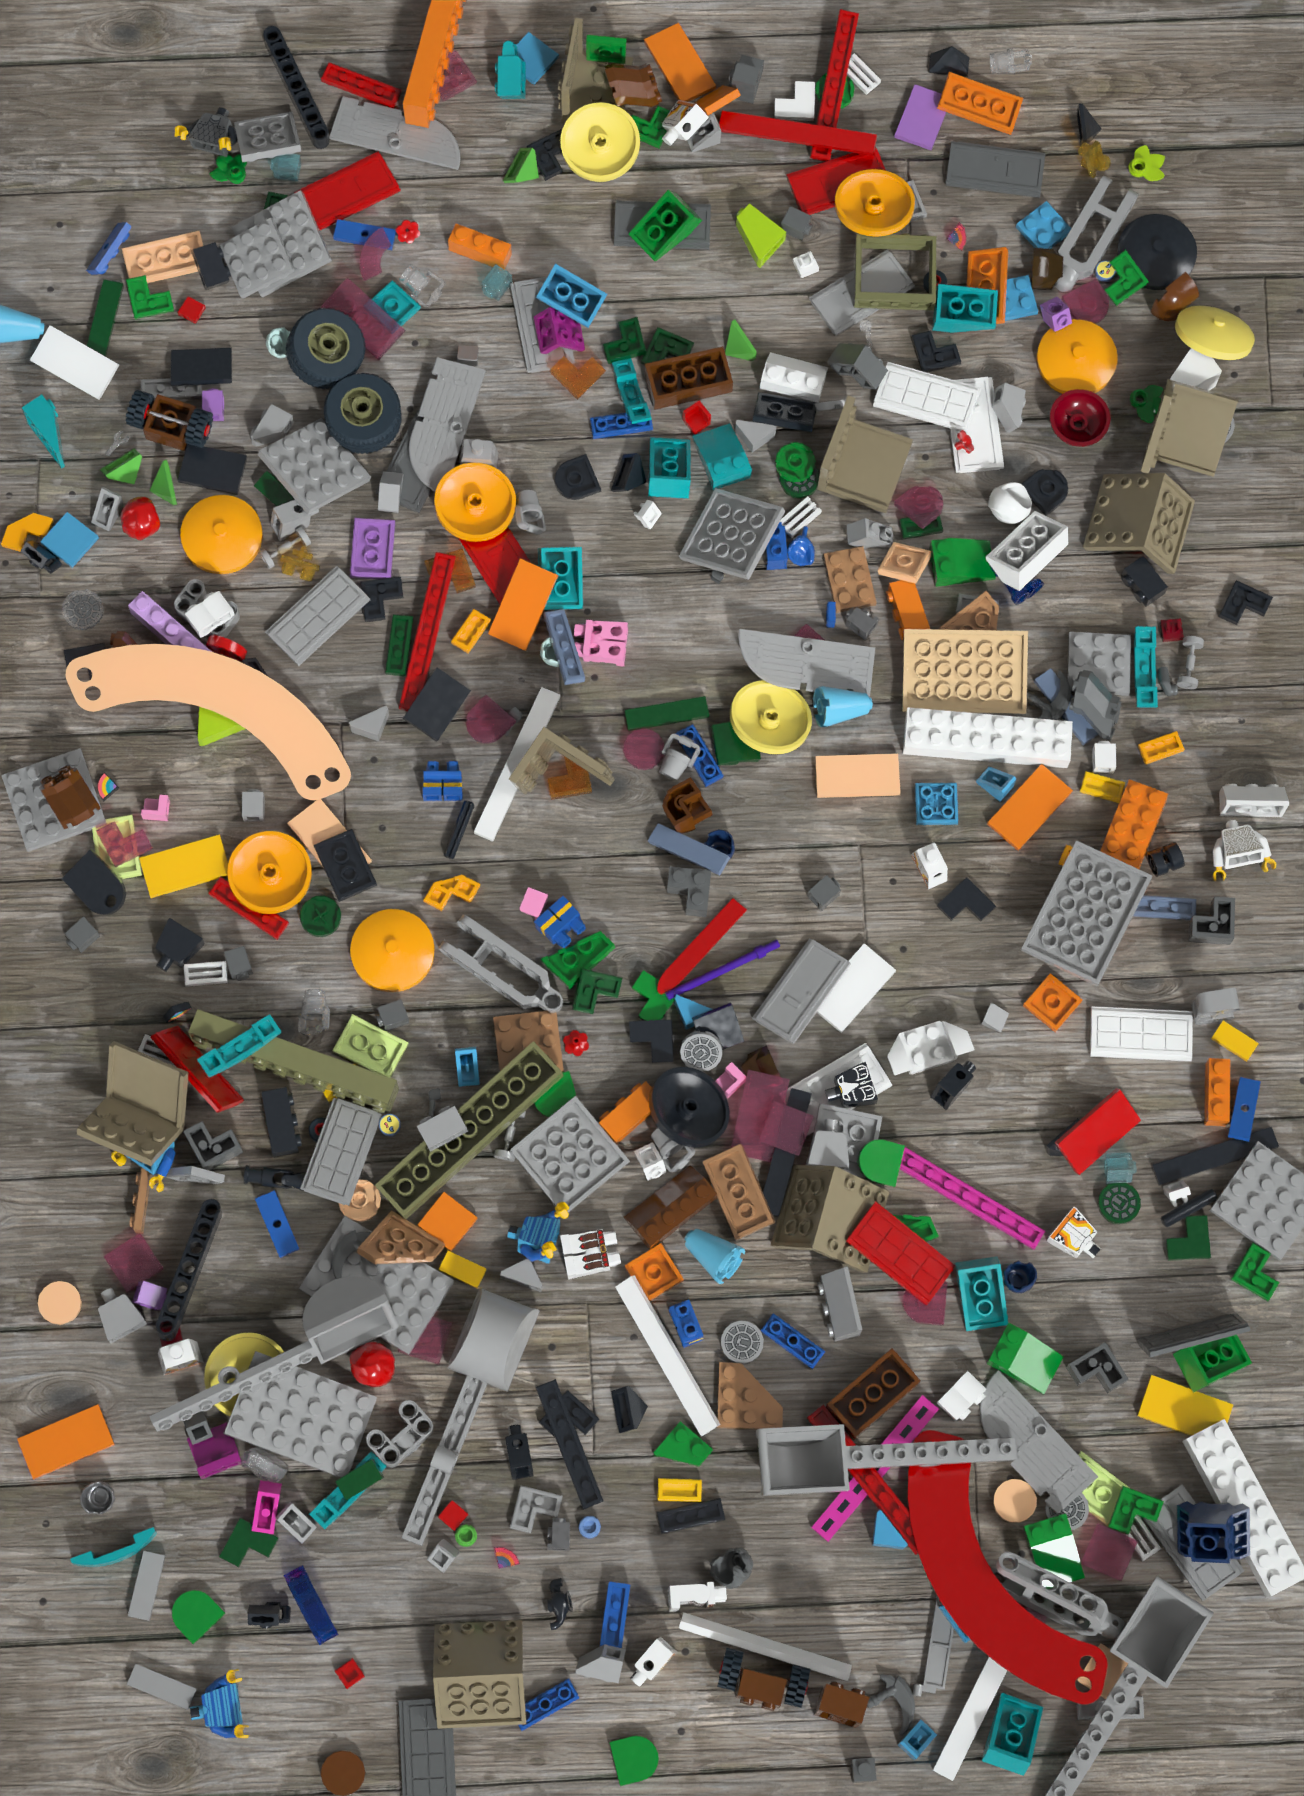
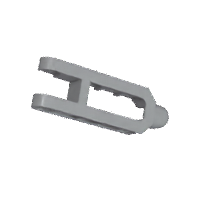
M1103 175L1058 250V254L1064 256L1063 277L1059 278L1055 283V287L1059 291H1071L1077 280L1092 277L1097 264L1101 262L1135 204L1139 193L1129 189L1117 211L1114 212L1100 205L1109 184L1113 181ZM1096 214L1110 221L1087 262L1080 263L1070 257L1069 252L1071 249H1074L1080 233L1083 234L1089 218Z
M463 914L456 924L463 931L482 943L473 957L460 948L456 949L446 942L445 939L439 945L438 949L445 956L521 1009L537 1008L539 1006L543 1010L549 1011V1013H556L561 1010L563 998L559 992L550 987L548 971L470 917ZM491 951H494L538 982L539 988L533 996H524L514 989L511 983L508 985L498 978L495 972L491 973L481 966Z
M1005 1552L1001 1554L996 1562V1568L992 1569L994 1575L1001 1574L1004 1577L1005 1582L1001 1583L1002 1586L1017 1602L1081 1635L1096 1636L1099 1633L1107 1638L1117 1639L1126 1625L1120 1617L1108 1612L1107 1604L1100 1597L1014 1553ZM1003 1560H1010L1014 1567L1012 1569L1004 1567ZM1042 1581H1050L1053 1584V1589H1046ZM1062 1591H1070L1073 1599L1068 1600L1064 1598ZM1035 1594L1041 1595L1044 1598V1603H1037L1033 1596ZM1082 1601H1089L1093 1605V1609H1085ZM1053 1605H1061L1064 1613L1059 1614L1055 1612ZM1073 1615H1080L1084 1623H1076L1073 1620ZM1113 1621H1117L1118 1626H1114Z

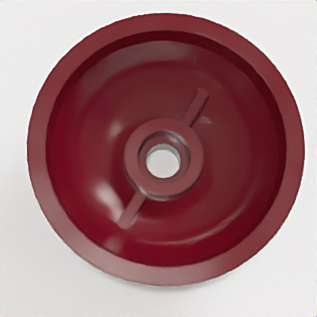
M1075 389L1063 393L1055 400L1050 411V424L1053 432L1060 440L1071 446L1086 447L1099 442L1105 436L1110 426L1111 417L1107 404L1099 395L1088 390ZM1079 423L1081 427L1077 428L1074 424Z

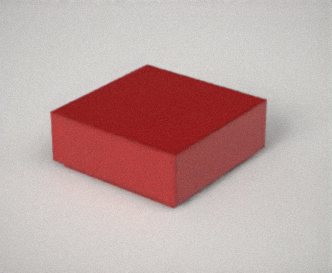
M188 296L179 309L178 315L196 324L206 306Z
M452 1500L438 1518L455 1532L469 1514Z
M353 1658L335 1670V1673L346 1689H349L365 1678Z

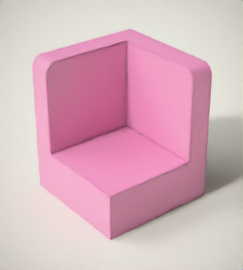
M159 795V799L146 798L144 800V809L141 810L142 818L168 821L170 806L168 795Z
M528 887L520 906V911L534 916L536 920L545 909L548 894Z
M731 1062L716 1082L728 1099L746 1082V1076Z

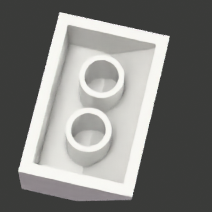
M770 352L762 374L760 390L789 398L819 403L828 367Z
M1226 784L1222 786L1219 792L1220 816L1282 817L1289 806L1285 787H1279L1276 784H1270L1266 787H1258L1257 784H1248L1245 787L1237 786V784Z

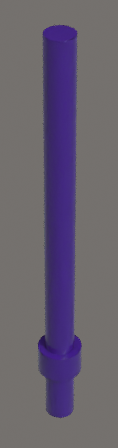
M774 940L764 946L759 945L753 948V951L665 992L666 998L670 1000L676 997V994L681 995L756 958L759 960L765 957L767 953L779 948L780 944L778 940Z

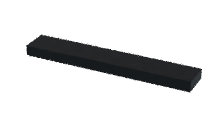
M791 1088L763 1191L772 1215L778 1217L812 1093Z
M1272 1127L1251 1133L1249 1142L1239 1139L1228 1140L1153 1164L1151 1167L1158 1186L1245 1159L1258 1141L1270 1150L1278 1148L1279 1145Z
M556 1379L535 1387L583 1510L603 1502L602 1495Z

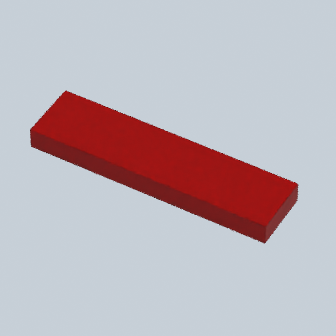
M328 62L321 77V82L391 108H395L402 93L399 88Z
M221 876L208 893L211 897L276 940L279 939L289 925L287 920L276 913L264 914L245 907L234 896L229 882Z

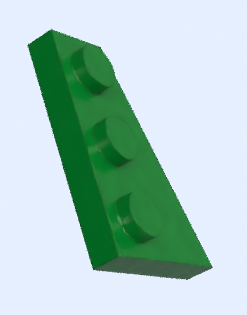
M599 931L578 941L577 944L569 948L558 950V953L541 958V962L571 989L578 982L581 968L592 970L616 947L609 938Z

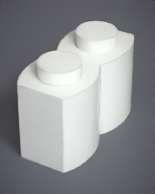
M218 591L206 595L202 603L191 605L187 609L185 616L201 638L212 632L217 626L231 619L234 616V611Z
M967 1371L937 1404L955 1422L959 1418L963 1421L971 1413L969 1410L970 1406L973 1403L978 1405L986 1397L984 1394L986 1388Z

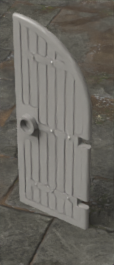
M342 97L329 139L443 167L459 169L460 150L458 143L449 129L435 119L430 121L429 128L405 123V116H402L403 110L366 101L363 106H359L358 99Z
M436 357L431 372L434 375H438L437 379L429 378L417 415L424 418L423 422L415 421L409 441V458L414 472L427 487L435 492L442 477L455 468L486 373L484 369Z
M739 629V646L744 660L749 668L767 683L800 690V684L804 683L806 684L805 691L814 692L816 688L825 686L867 693L870 697L875 647Z
M997 1370L985 1386L986 1391L984 1392L986 1397L980 1403V1417L984 1432L988 1439L1015 1438L1017 1460H1014L1010 1465L1039 1496L1045 1492L1050 1495L1045 1502L1058 1515L1092 1484L1098 1476L1008 1379Z

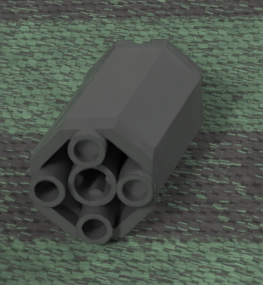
M1080 671L1078 678L1074 680L1072 691L1075 692V696L1070 701L1069 710L1082 715L1102 739L1111 741L1116 730L1112 727L1115 726V723H1118L1121 697L1113 696L1092 671Z

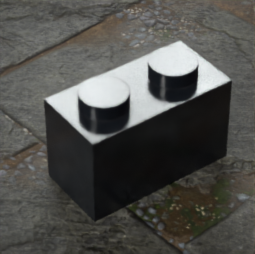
M216 242L192 250L191 253L205 291L229 282L228 277H231L228 266L223 264L221 258H224L221 247H217Z
M1144 556L1124 568L1121 575L1123 583L1133 590L1136 600L1139 603H1143L1145 607L1163 596L1168 588Z

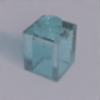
M285 154L276 156L275 159L272 158L270 169L274 172V178L298 182L301 169L300 155Z
M495 264L482 281L483 293L488 298H494L499 301L512 283V274Z
M1131 1153L1105 1154L1104 1172L1106 1183L1132 1182L1133 1174H1136L1137 1168L1136 1161H1132Z

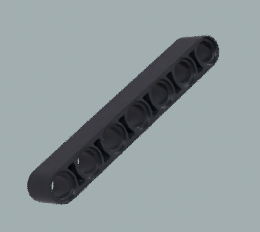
M268 26L263 32L265 47L312 144L317 149H324L330 142L328 128L281 31L276 26ZM271 37H276L275 40H269ZM279 53L284 54L283 56H277ZM288 69L292 70V71L289 72V73L284 72V71H286V70H288ZM294 86H300L298 89H293ZM302 102L308 103L307 105H301ZM312 118L316 119V120L313 121V122H309V121H308L309 119H312ZM324 135L322 138H317L316 136Z
M207 1199L200 1208L158 1317L156 1329L158 1336L163 1341L173 1340L178 1333L222 1218L220 1203L215 1199ZM210 1208L217 1209L216 1213L212 1215L206 1212ZM206 1227L210 1229L206 1234L199 1233L201 1228ZM195 1247L202 1248V1251L199 1253L191 1252ZM192 1266L195 1268L191 1273L184 1272L186 1267ZM180 1286L187 1287L185 1292L179 1293L176 1291ZM174 1305L179 1306L180 1309L177 1312L169 1311L170 1307ZM166 1325L172 1326L169 1332L161 1331L162 1327Z

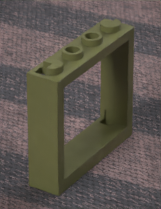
M905 233L873 237L856 234L854 308L934 310L936 303L937 236H926V234L915 236ZM862 248L929 251L928 294L861 292Z

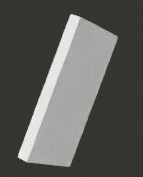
M52 326L48 327L30 359L33 363L98 400L102 397L119 367V364Z
M863 944L849 960L851 965L817 1011L820 1016L840 1033L845 1030L896 972L891 965L866 944Z

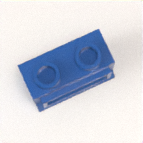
M779 522L766 547L767 570L787 569L786 533L782 522Z

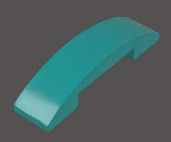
M632 359L612 362L619 394L631 424L652 420L648 405L644 401L637 381Z
M1135 627L1134 684L1137 708L1158 707L1155 660L1156 627Z
M269 1014L254 1023L252 1028L217 1050L214 1048L198 1058L197 1061L207 1076L212 1077L261 1049L277 1037L281 1030Z
M370 1452L355 1469L371 1459L375 1460L381 1473L387 1466ZM337 1487L309 1515L325 1530L365 1490L349 1500H345L339 1487Z
M154 1527L133 1535L135 1544L95 1558L94 1553L89 1551L70 1558L71 1563L82 1567H100L123 1561L146 1547L157 1535V1531Z

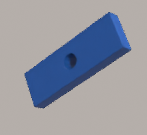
M337 219L333 239L341 242L393 250L396 229Z
M127 222L116 224L86 271L89 274L102 275L107 271L109 261L118 254V247L130 235L129 231L132 227Z
M626 413L590 418L593 439L653 430L652 420L631 424Z
M693 724L675 733L679 736L684 735L694 740L693 743L699 745L700 753L703 756L697 757L693 767L705 787L724 777ZM679 743L687 757L691 759L696 749Z
M1240 1077L1228 1137L1249 1142L1261 1081Z
M275 1190L256 1198L255 1201L279 1257L282 1258L300 1250ZM276 1222L281 1223V1226L279 1228L274 1227V1224Z
M774 1313L761 1329L763 1334L812 1370L825 1353L823 1349ZM795 1338L797 1343L791 1344L789 1339Z
M569 1678L525 1703L526 1724L518 1725L521 1731L579 1699ZM543 1701L549 1702L550 1705L547 1709L541 1707Z

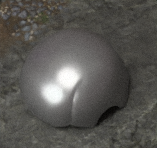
M103 1481L91 1482L83 1488L80 1495L81 1506L89 1514L106 1513L112 1508L115 1501L114 1490L108 1483Z

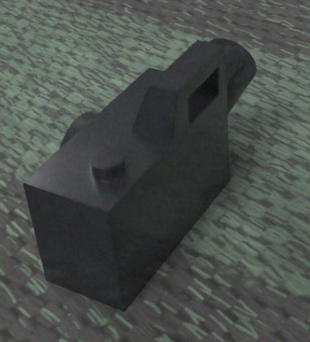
M35 540L27 541L20 551L30 559V564L41 569L44 568L50 574L62 566V563L55 554L43 548Z
M281 1602L249 1605L248 1625H260L261 1628H270L272 1626H279V1623H289L291 1607L283 1606Z

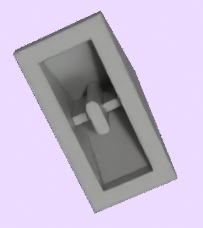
M710 114L708 119L687 140L692 152L720 144L721 129L715 114Z
M736 420L735 432L753 453L775 437L776 426Z
M383 471L379 485L378 511L399 513L403 473Z
M102 487L91 523L110 531L124 507L121 495Z
M387 706L350 721L349 727L351 732L379 741L389 717Z
M528 1259L501 1271L500 1279L539 1292L542 1291V1283L531 1261Z
M291 1502L275 1518L302 1544L317 1528Z

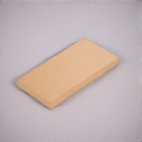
M199 230L122 248L128 277L130 279L146 275L147 283L198 272L191 252L193 249L202 247L203 242Z
M898 754L815 757L817 798L900 795Z
M321 799L315 801L287 823L321 866L322 864L314 845L347 831ZM361 848V850H362V852H363V854H364V856H365V859H366V861H367V863H368V865H369V864L372 862V860H371V859L369 858V856L365 853V851Z

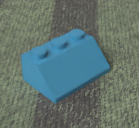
M555 264L536 298L589 328L607 293Z

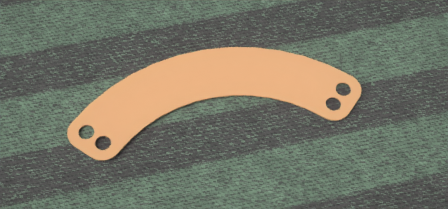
M143 644L97 651L78 657L67 666V683L75 701L84 710L95 712L119 704L150 700L176 701L196 705L233 720L263 742L279 760L297 792L303 798L319 800L342 791L349 784L351 778L349 766L335 741L314 714L282 685L260 671L237 660L211 651L186 646ZM85 667L91 670L92 678L90 681L82 682L77 678V671L80 668ZM90 686L99 688L101 692L99 699L89 700L85 696L86 689ZM330 767L336 768L340 773L339 779L335 782L328 781L324 775L326 769ZM310 775L318 776L321 780L320 787L317 789L308 788L305 783L306 778Z

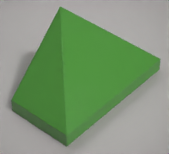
M533 148L519 149L503 179L504 183H518L539 178L536 154Z
M733 320L731 322L725 355L753 361L756 359V350L736 320Z
M132 449L100 469V471L108 479L135 484L142 456L136 449Z
M164 460L150 488V492L172 505H177L169 464L167 460Z

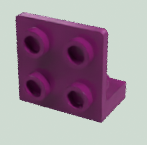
M549 307L534 316L541 354H548L558 347L580 352L585 350L580 323L553 307Z
M227 1423L212 1428L213 1437L193 1445L190 1438L187 1439L201 1479L243 1463L234 1438L224 1434Z

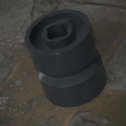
M1176 842L1164 845L1162 850L1156 848L1147 852L1149 866L1156 877L1167 874L1169 869L1175 871L1185 866L1183 854Z

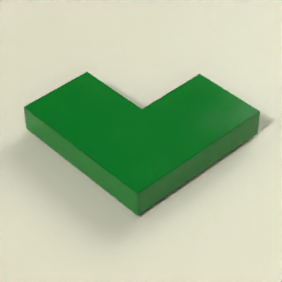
M657 106L650 122L631 115L637 125L640 141L660 149L663 143L662 138L667 133L662 123L670 110Z
M1126 250L1109 262L1120 277L1119 280L1105 289V292L1116 307L1149 283Z
M146 275L126 279L135 320L174 312L170 291L150 295Z
M644 970L632 987L634 991L648 999L638 1018L643 1021L662 1020L674 1002L675 997L668 1000L665 993L659 994L657 992L659 980Z
M1252 1242L1231 1280L1268 1302L1280 1282L1261 1272L1271 1253Z
M1122 1486L1108 1528L1129 1535L1136 1515L1157 1522L1164 1501Z

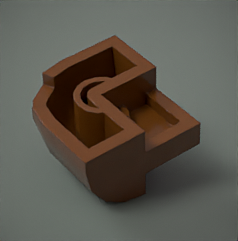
M1184 272L1165 288L1167 291L1161 300H1155L1151 313L1159 320H1177L1179 313L1199 297V291L1193 279Z
M691 777L670 788L663 800L662 807L666 816L677 832L680 833L695 830V824L713 815L712 810L703 799L701 791Z

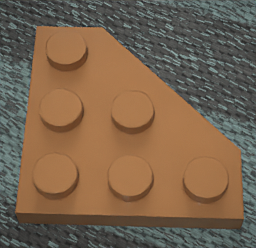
M985 591L938 628V630H997L999 605Z
M391 1211L358 1247L357 1254L373 1264L433 1262L443 1250L445 1244Z
M719 1362L717 1419L721 1425L717 1428L754 1430L782 1428L783 1407L741 1363Z

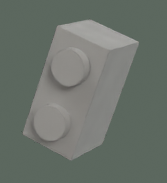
M455 1106L442 1108L438 1111L439 1114L433 1118L428 1116L422 1119L420 1125L417 1126L430 1152L468 1132Z

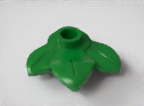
M241 154L236 155L234 158L230 155H227V157L217 156L216 164L218 168L209 173L211 178L219 182L229 180L233 184H239L244 181L247 162H242Z
M1149 385L1144 390L1137 389L1131 393L1130 403L1136 408L1138 417L1144 422L1153 423L1154 415H1157L1161 402L1162 387ZM1136 398H1142L1143 402H1138Z

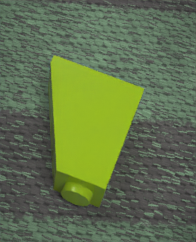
M749 203L746 208H741L738 211L736 227L756 265L761 268L786 239V231Z
M199 707L198 742L200 746H205L245 729L223 715Z

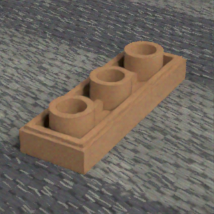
M141 1168V1172L136 1174V1185H139L138 1193L133 1195V1206H136L135 1214H131L130 1227H133L135 1233L138 1234L144 1233L150 1190L149 1180L152 1175L144 1168Z

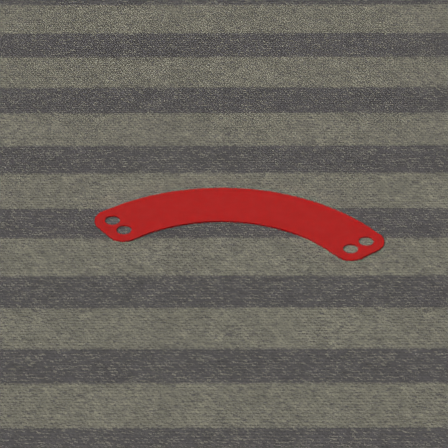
M927 1430L917 1435L913 1443L958 1441L964 1439L935 1430ZM971 1463L941 1464L929 1467L909 1466L908 1505L916 1549L929 1582L940 1602L958 1627L980 1650L998 1665L1024 1682L1051 1695L1078 1704L1086 1705L1095 1702L1102 1694L1108 1667L1104 1652L1095 1645L1071 1638L1054 1630L1035 1618L1005 1590L987 1563L977 1541L970 1514L969 1475ZM1083 1656H1091L1096 1662L1095 1669L1084 1671L1080 1667V1659ZM1077 1678H1088L1091 1682V1689L1085 1693L1078 1691L1075 1686Z

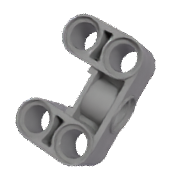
M190 580L175 599L176 613L186 622H188L185 616L187 609L181 610L179 608L183 604H187L190 607L193 604H199L204 601L207 593L201 580ZM196 588L201 589V592L198 594L191 593ZM227 601L233 611H235L234 616L220 625L223 627L220 632L212 631L207 636L217 635L225 638L228 636L240 619L238 607L234 602Z
M1236 988L1203 992L1197 994L1195 1000L1191 1003L1195 1025L1222 1022L1223 1020L1228 1021L1234 1018L1233 1012L1240 1010Z
M406 1400L399 1406V1414L407 1426L391 1441L382 1431L377 1429L367 1434L366 1442L368 1447L389 1468L398 1466L433 1433L434 1428L431 1419L414 1401ZM405 1407H414L415 1413L409 1417L403 1414ZM421 1422H427L430 1425L427 1432L422 1433L418 1431L417 1427ZM375 1435L382 1437V1443L378 1446H373L370 1442L371 1438ZM390 1451L397 1454V1458L393 1462L385 1460V1455Z

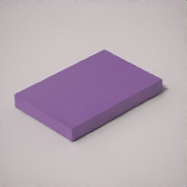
M914 85L894 138L932 151L946 115L945 111L937 109L941 93Z
M354 518L350 578H391L395 520Z

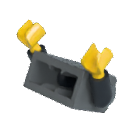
M222 107L218 108L215 115L204 113L201 118L187 127L182 125L175 127L174 136H181V140H186V137H188L194 149L227 157L231 147L238 142L236 129L233 127L230 119L227 118L229 111Z

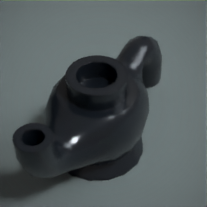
M562 1578L554 1579L549 1584L552 1595L551 1599H547V1606L549 1612H554L556 1616V1621L550 1623L551 1630L561 1627L569 1611L573 1612L569 1591L564 1593L560 1590L563 1586Z

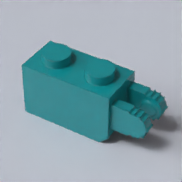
M508 40L502 46V56H498V62L495 63V71L498 74V82H495V92L501 99H525L526 63L518 57L516 44Z

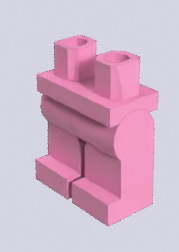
M586 620V624H575L574 637L584 638V643L574 642L578 656L583 657V661L614 663L616 666H624L628 636L627 622Z

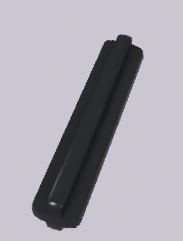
M465 800L463 802L444 851L446 858H455L474 809V803Z
M1209 1189L1166 1213L1160 1218L1162 1224L1165 1227H1170L1216 1201V1192Z

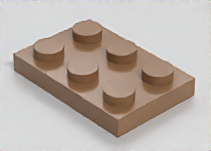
M864 546L824 553L823 557L833 601L836 602V613L849 611L852 607L860 609L876 606L877 602Z

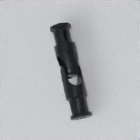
M246 1165L244 1184H248V1182L259 1183L262 1186L289 1189L293 1186L304 1191L300 1188L306 1172L292 1174L294 1172L285 1169L268 1167L258 1169L250 1168V1165ZM275 1173H284L281 1179L282 1185L274 1181Z

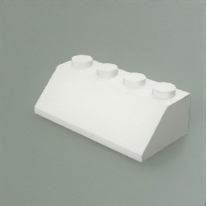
M1034 511L986 556V560L1003 583L1020 591L1068 545V526Z

